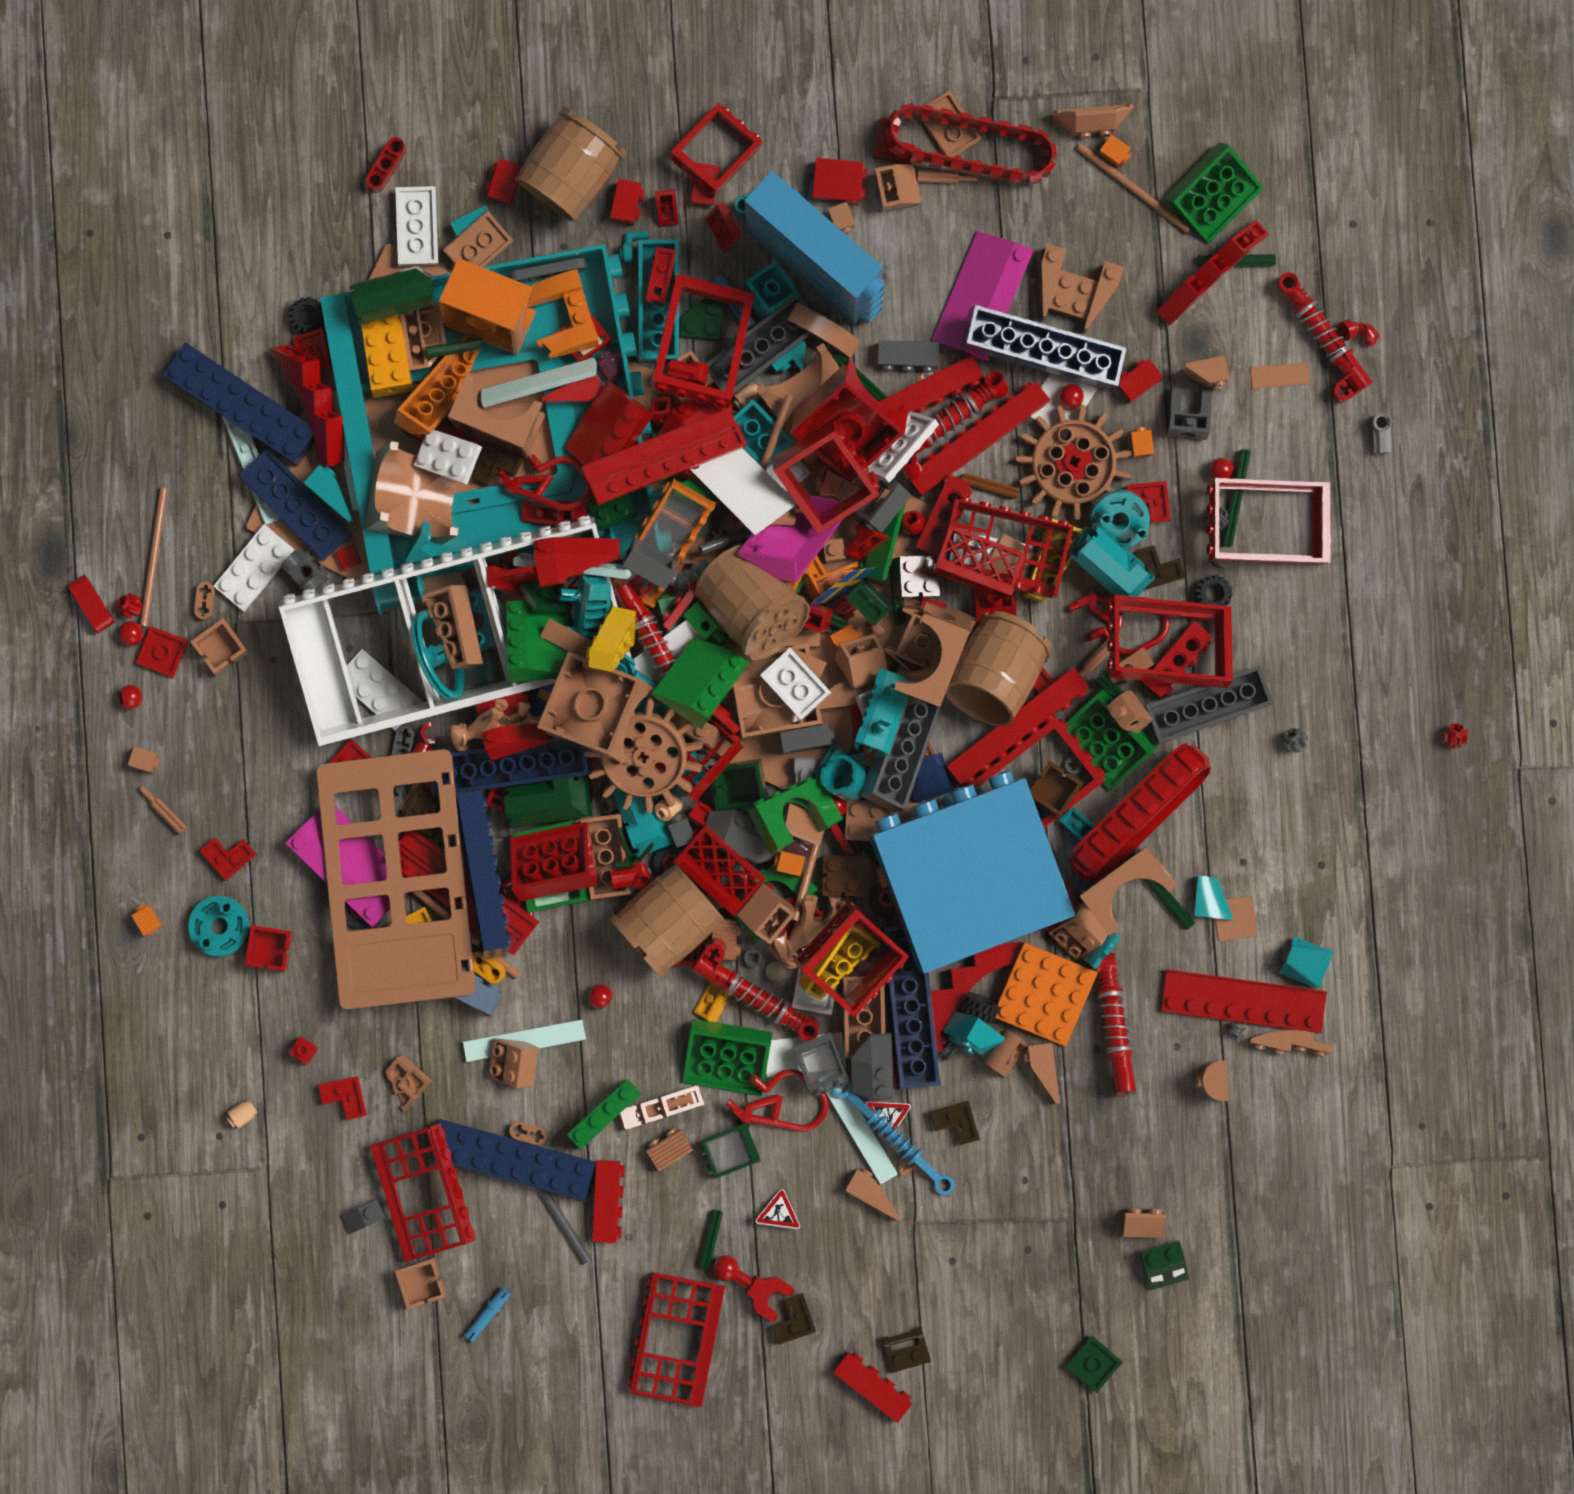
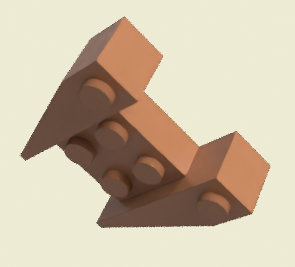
M1047 244L1040 266L1042 320L1045 321L1048 311L1086 322L1083 333H1086L1116 292L1124 267L1105 261L1099 281L1061 270L1067 249Z
M903 606L902 611L912 616L898 647L895 648L886 644L884 649L906 670H920L929 666L938 658L942 649L936 632L929 625L921 621L924 612L929 614L923 610L924 607ZM947 609L971 619L970 633L967 638L968 640L975 626L976 618L968 614H965L959 610Z

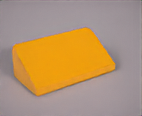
M710 982L693 1013L708 1021L717 1022L731 995L727 996L720 987Z

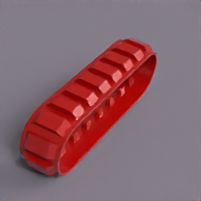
M913 103L901 105L899 111L893 110L885 124L888 127L884 131L885 143L890 145L891 153L900 159L904 157L910 159V162L917 164L926 162L932 167L941 168L946 166L951 171L961 172V170L968 171V174L975 176L984 174L988 175L990 179L1000 180V178H1004L1009 183L1019 184L1020 182H1026L1027 185L1039 183L1042 177L1047 178L1056 165L1053 162L1057 157L1055 144L1051 143L1048 134L1040 129L1039 131L1032 130L1031 126L1022 124L1013 126L1012 122L1002 120L994 122L992 118L980 116V118H974L973 114L961 112L960 114H955L953 110L945 108L936 110L933 109L934 106L925 104L914 106ZM915 116L920 117L922 120L939 121L941 124L959 125L960 128L966 129L971 127L980 130V132L986 133L988 131L997 133L999 136L1005 137L1007 135L1023 141L1025 139L1031 140L1034 144L1044 149L1042 153L1043 157H1047V163H1041L1039 166L1042 169L1041 171L1029 170V172H1023L1017 168L1008 169L997 164L989 165L978 160L961 159L959 156L950 157L942 155L940 152L931 153L922 151L920 148L912 149L897 140L898 132L893 131V125L898 127L902 122L900 120L902 117L908 119Z
M1184 743L1174 749L1079 842L1068 858L1071 871L1084 883H1091L1092 885L1097 884L1112 873L1205 781L1212 768L1209 765V757L1196 745L1189 746L1187 743Z

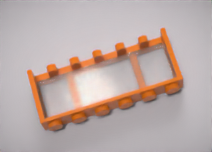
M673 479L671 484L667 482L661 492L664 494L662 499L655 501L651 508L654 512L651 517L646 516L641 525L644 527L640 534L637 532L634 538L637 537L677 560L678 566L680 561L684 559L691 543L693 544L699 530L706 523L710 512L714 510L716 502L705 498L676 481V479ZM625 553L623 554V556H622V558H621V560H623V562H624ZM634 572L628 579L613 578L612 585L619 587L638 576V574ZM642 579L640 586L637 585L636 581L632 583L639 596L642 595L640 588L648 589L649 581ZM655 584L654 591L643 597L642 601L654 608L657 599L665 589Z

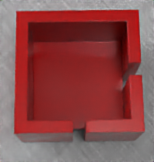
M251 925L245 965L266 968L267 964V969L288 972L290 954L287 953V949L291 950L294 932Z

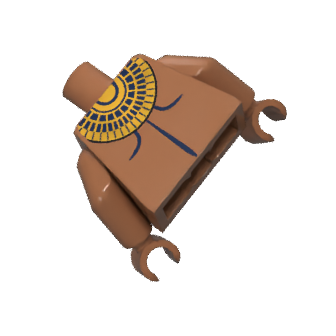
M822 460L823 465L820 466L815 477L816 492L820 497L838 499L842 502L864 488V483L856 479L851 483L848 482Z

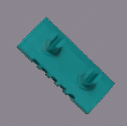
M582 574L580 575L579 587L577 589L560 588L559 601H576L573 625L565 627L593 641L594 635H598L600 624H604L606 613L609 614L611 587L610 583L606 582L605 576Z
M879 669L854 742L855 749H859L860 745L863 744L867 746L866 753L872 749L876 750V758L889 755L908 698V694L897 691L894 687L897 680L901 682L912 681L888 670Z

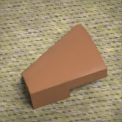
M404 1054L397 1057L385 1072L389 1081L393 1084L395 1095L398 1094L403 1106H401V1109L404 1112L412 1106L432 1082Z

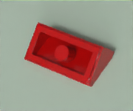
M696 163L716 181L719 179L720 166ZM695 181L693 182L691 202L696 205L715 206L716 196L713 198Z

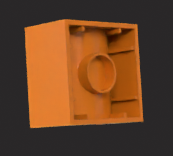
M458 258L439 300L443 326L474 339L481 338L484 343L518 355L536 314V310L527 308L533 287Z

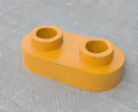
M477 950L472 953L473 968L477 974L492 984H497L504 979L506 970L502 964L494 958L485 959L483 963H480L477 957L482 958L481 951ZM493 969L498 970L499 975L494 974Z

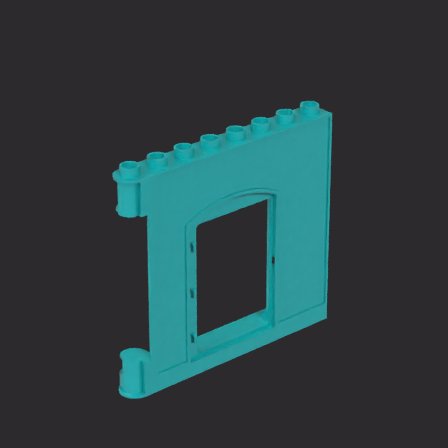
M603 244L483 267L509 278V273L515 270L575 258H585L587 270L578 272L586 303L590 313L612 339L611 343L590 357L596 360V373L603 386L609 380L632 398L645 395L641 371L630 373L627 357L637 356L633 332L622 334L620 318L630 316L626 293L615 294L612 279L623 277L619 254L608 255L606 245ZM451 273L432 276L436 291L431 300L439 306L440 297ZM542 280L533 281V282H528V283H523V284H526V285L530 286V285H533V284H535V283H537V282H540V281H542ZM353 291L320 297L339 405L341 415L343 416V427L370 573L377 575L381 574L383 569L392 567L393 570L401 568V565L407 563L405 562L406 549L412 539L366 529L376 454L365 394L371 391L364 339L362 326L359 324L360 317L357 318L351 298ZM564 298L528 307L536 310V314L518 355L483 342V348L479 351L470 372L535 360L538 362L540 373L576 363L577 360L571 353L550 359L548 355L551 351L545 345L541 348L537 346V340L555 334L571 322ZM444 327L446 343L458 342L464 335ZM446 355L439 356L430 368L411 371L412 383L423 381ZM565 385L544 390V396ZM592 402L587 404H546L555 457L569 456L577 459L565 448V445L592 405ZM650 422L635 445L643 442L642 435L652 434ZM569 463L557 464L558 471L555 475H552L553 480L542 497L561 501H576L580 499L586 491L585 481L573 465ZM540 483L523 484L521 488L528 491L536 490ZM504 484L454 493L451 515L453 526L458 528V535L443 545L436 544V555L432 558H441L440 555L447 552H452V554L460 553V549L465 547L475 549L480 547V544L489 541L492 544L497 543L500 538L511 536V539L516 538L525 531L535 533L544 526L554 528L558 525L522 521V501L529 499L517 494L515 496L509 495ZM651 485L629 493L628 496L637 517L601 531L597 527L599 538L619 539L620 558L615 560L616 564L622 565L623 560L621 558L629 548L635 534L642 532L644 527L641 525L646 516L651 517L654 512L651 508L657 499H662L664 494L661 492L663 489L651 490ZM480 499V503L468 505V501L472 502ZM586 503V515H589L591 518L593 516ZM656 521L644 542L663 553L674 552L670 528L659 530L658 522ZM534 544L515 549L516 554L519 552L534 554ZM509 551L496 554L501 564L507 563L501 559V555L509 554ZM419 560V561H415V562H412V563H413V565H414V564L421 563V561ZM473 560L406 578L413 603H423L421 595L426 594L423 578L466 571L474 566ZM395 581L373 587L379 615L384 614L386 609L402 607Z

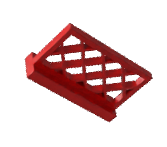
M950 525L933 573L1008 601L1013 594L1025 553ZM951 533L959 534L963 542L953 545L950 539ZM975 540L979 543L981 549L972 553L968 542ZM964 544L969 554L960 558L955 548ZM993 547L998 550L1000 556L991 560L987 549ZM952 550L956 560L952 562L943 560L945 552ZM983 552L987 562L978 565L974 555ZM1014 555L1019 557L1016 565L1010 567L1005 557ZM971 557L975 567L972 569L965 568L962 560ZM1002 559L1007 569L997 572L993 562ZM988 564L994 573L989 577L983 575L980 569ZM1008 571L1012 578L1010 585L1002 582L999 575Z
M496 566L486 567L487 586L493 589L524 596L519 589L521 582H539L537 569L533 566L509 570Z
M707 825L703 827L683 852L673 861L733 916L767 879ZM705 832L712 838V844H702V835ZM691 848H699L700 858H693L687 852ZM703 848H713L714 858H704ZM717 848H724L727 851V858H718ZM728 861L729 871L719 872L718 862ZM732 861L741 863L742 871H733ZM704 862H714L715 872L707 871ZM720 875H729L730 885H723L720 882ZM733 875H743L744 885H734ZM747 875H754L760 881L756 885H748ZM735 889L745 890V898L742 901L735 896Z

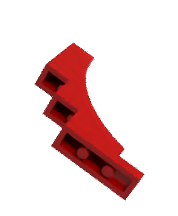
M1255 220L1232 237L1217 254L1211 257L1192 277L1186 280L1157 310L1161 318L1169 325H1172L1222 276L1251 252L1256 245L1262 242L1269 233Z
M288 344L270 348V355L281 362L282 372L291 381L305 406L315 440L317 461L328 467H334L337 463L345 462L343 416L332 411L331 387L320 383L319 359Z
M1022 942L1003 943L974 954L973 967L950 969L952 989L931 991L937 1051H943V1047H946L945 1034L941 1035V1031L945 1030L967 992L992 971L1014 964Z

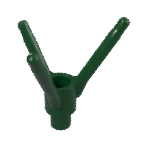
M617 828L627 857L626 863L614 862V866L630 869L633 864L642 862L655 844L651 842L644 852L637 857V855L631 853L621 828Z

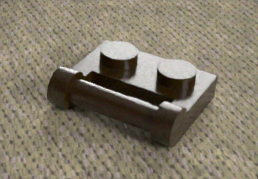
M416 788L404 817L428 814L432 802L437 804L435 813H439L441 810L439 796H432L431 793ZM437 828L415 830L431 839H435L437 834Z
M921 1327L890 1338L888 1336L882 1337L892 1373L931 1362ZM916 1338L919 1340V1344L895 1351L891 1349V1345Z

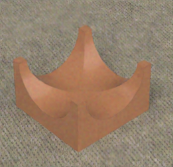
M823 343L816 347L815 357L798 374L780 384L773 386L762 384L756 388L776 418L780 412L785 395L793 396L783 428L794 444L800 441L791 434L795 409L840 368ZM812 452L804 457V460L809 465L819 456Z
M467 372L448 415L453 427L528 459V455L531 453L546 418V414L540 411L542 403L534 400L531 407L524 414L513 419L500 420L492 418L479 408L478 393L480 386L473 384L475 375Z
M389 442L376 451L366 529L413 539L422 522L425 521L431 524L430 532L432 536L430 542L443 545L457 537L458 528L453 526L451 515L457 481L414 466L417 458L416 455L400 450L396 442Z
M926 602L923 610L929 614L924 612L921 621L929 625L936 632L941 642L942 651L932 664L923 669L913 671L899 669L898 675L912 682L897 680L894 689L940 707L970 633L971 619Z
M809 644L786 647L778 653L761 660H753L748 655H740L749 661L744 673L733 686L743 741L767 734L822 725L819 705L801 720L760 676L789 648L792 650L795 648L810 655Z
M568 652L537 728L552 737L571 741L624 764L627 757L624 753V738L630 718L640 701L648 695L651 696L655 688L640 678L616 669L610 672L590 668L589 659Z
M1149 845L1080 895L1108 935H1111L1119 927L1113 916L1112 905L1117 890L1123 884L1134 879H1150L1164 886L1168 892L1175 888L1177 884Z

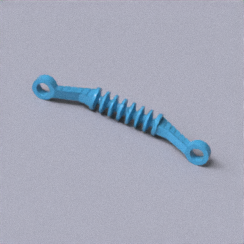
M850 1081L846 1083L847 1090L844 1093H839L835 1088H832L834 1095L841 1098L846 1097L869 1118L865 1122L866 1125L874 1123L873 1131L878 1128L880 1129L878 1136L886 1134L884 1142L892 1140L890 1148L897 1145L896 1153L904 1151L901 1156L902 1159L907 1156L910 1157L907 1162L908 1165L915 1162L934 1180L935 1190L939 1194L949 1195L952 1193L955 1187L954 1180L948 1175H939L920 1156L923 1152L922 1149L914 1151L916 1143L909 1146L910 1138L902 1139L905 1134L904 1132L897 1135L896 1132L899 1127L896 1126L891 1129L893 1121L885 1123L886 1115L881 1118L878 1117L881 1112L880 1109L873 1112L861 1099L852 1093ZM943 1179H947L950 1182V1187L946 1191H942L939 1188V1182Z

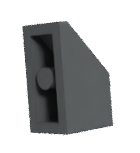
M678 813L667 821L676 847L690 843L695 838L685 813L682 815Z
M379 1199L342 1215L349 1234L387 1217Z

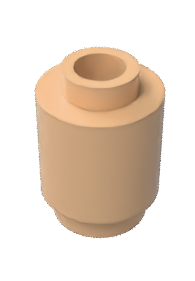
M755 383L752 385L748 384L733 396L735 399L733 403L739 411L752 399L756 403L761 400L762 396L756 388L758 386Z
M672 794L675 799L674 806L670 807L666 803L665 798L655 806V814L660 820L669 821L681 811L683 801L677 794Z
M249 1100L242 1101L227 1112L229 1114L227 1120L233 1128L235 1126L241 1128L252 1120L258 1112Z

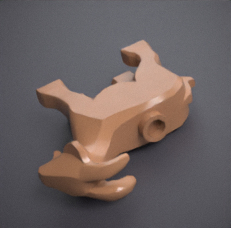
M497 699L493 708L479 715L469 726L466 727V724L462 723L451 726L450 737L458 751L469 750V746L466 745L467 741L483 739L482 732L500 726L537 724L541 717L532 716L528 711L530 704L519 702V710L506 716L503 714V711L508 707L507 701Z
M805 894L804 898H801L803 912L800 915L799 922L795 923L789 938L786 939V931H783L773 941L778 957L786 965L797 966L793 962L795 958L790 956L798 949L807 946L844 906L846 902L840 901V897L828 896L831 910L826 918L814 917L818 897Z

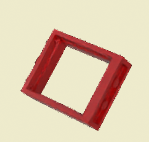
M717 103L671 151L669 159L714 198L760 150L763 142L757 133L751 132L746 128L742 120L736 119L731 115L727 107ZM715 116L750 145L717 181L683 152L685 147Z

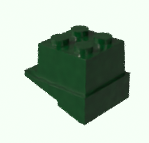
M762 758L729 763L711 783L716 811L736 810L748 812L754 807L753 803L760 799L768 800Z

